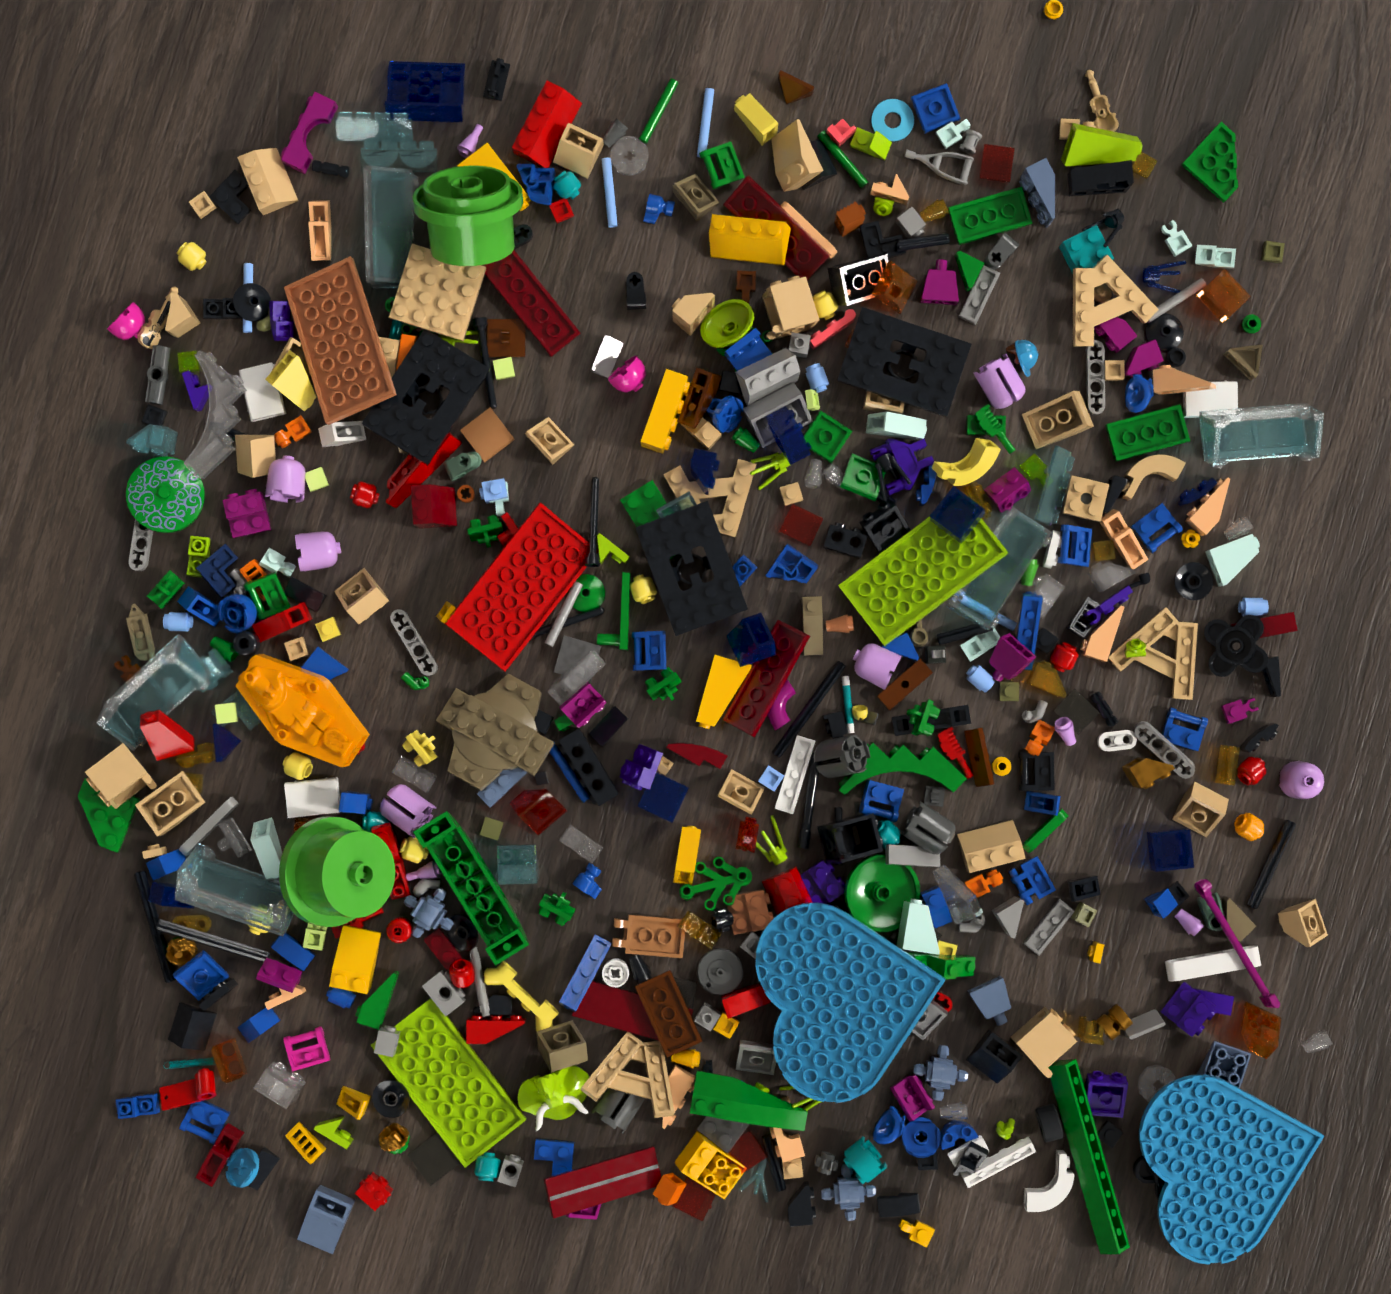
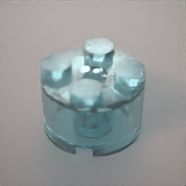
M216 649L208 652L210 656L198 658L187 668L188 671L185 672L202 693L208 689L212 690L219 684L217 681L223 677L224 679L232 673L231 667Z

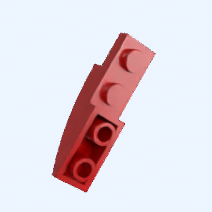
M391 823L371 827V832L387 844L394 859L395 881L390 894L391 899L394 900L411 895L404 862L399 852V844L396 835L394 836Z

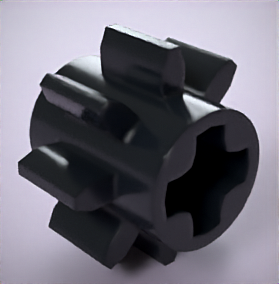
M726 908L713 910L714 915L710 917L712 928L714 930L717 929L718 932L729 931V926L734 923L732 913L730 911L726 912Z

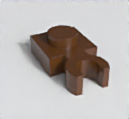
M124 655L121 657L124 665L120 661H117L114 665L118 670L124 672L121 675L122 679L134 691L149 677L137 663L132 666L131 659Z

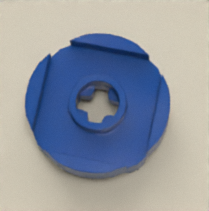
M919 1117L914 1121H910L902 1132V1143L906 1152L918 1158H926L935 1154L941 1142L939 1128L927 1118ZM919 1133H923L927 1140L919 1142L916 1136H919Z

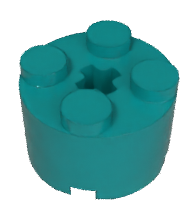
M864 1136L844 1151L846 1158L843 1159L848 1168H853L856 1171V1177L862 1184L865 1182L869 1183L887 1168L886 1162L881 1163L880 1161L882 1156L869 1140L865 1142Z

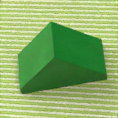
M958 251L955 254V259L965 290L968 292L973 287L984 262L962 251Z

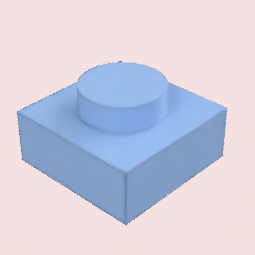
M768 765L758 782L775 791L784 775Z

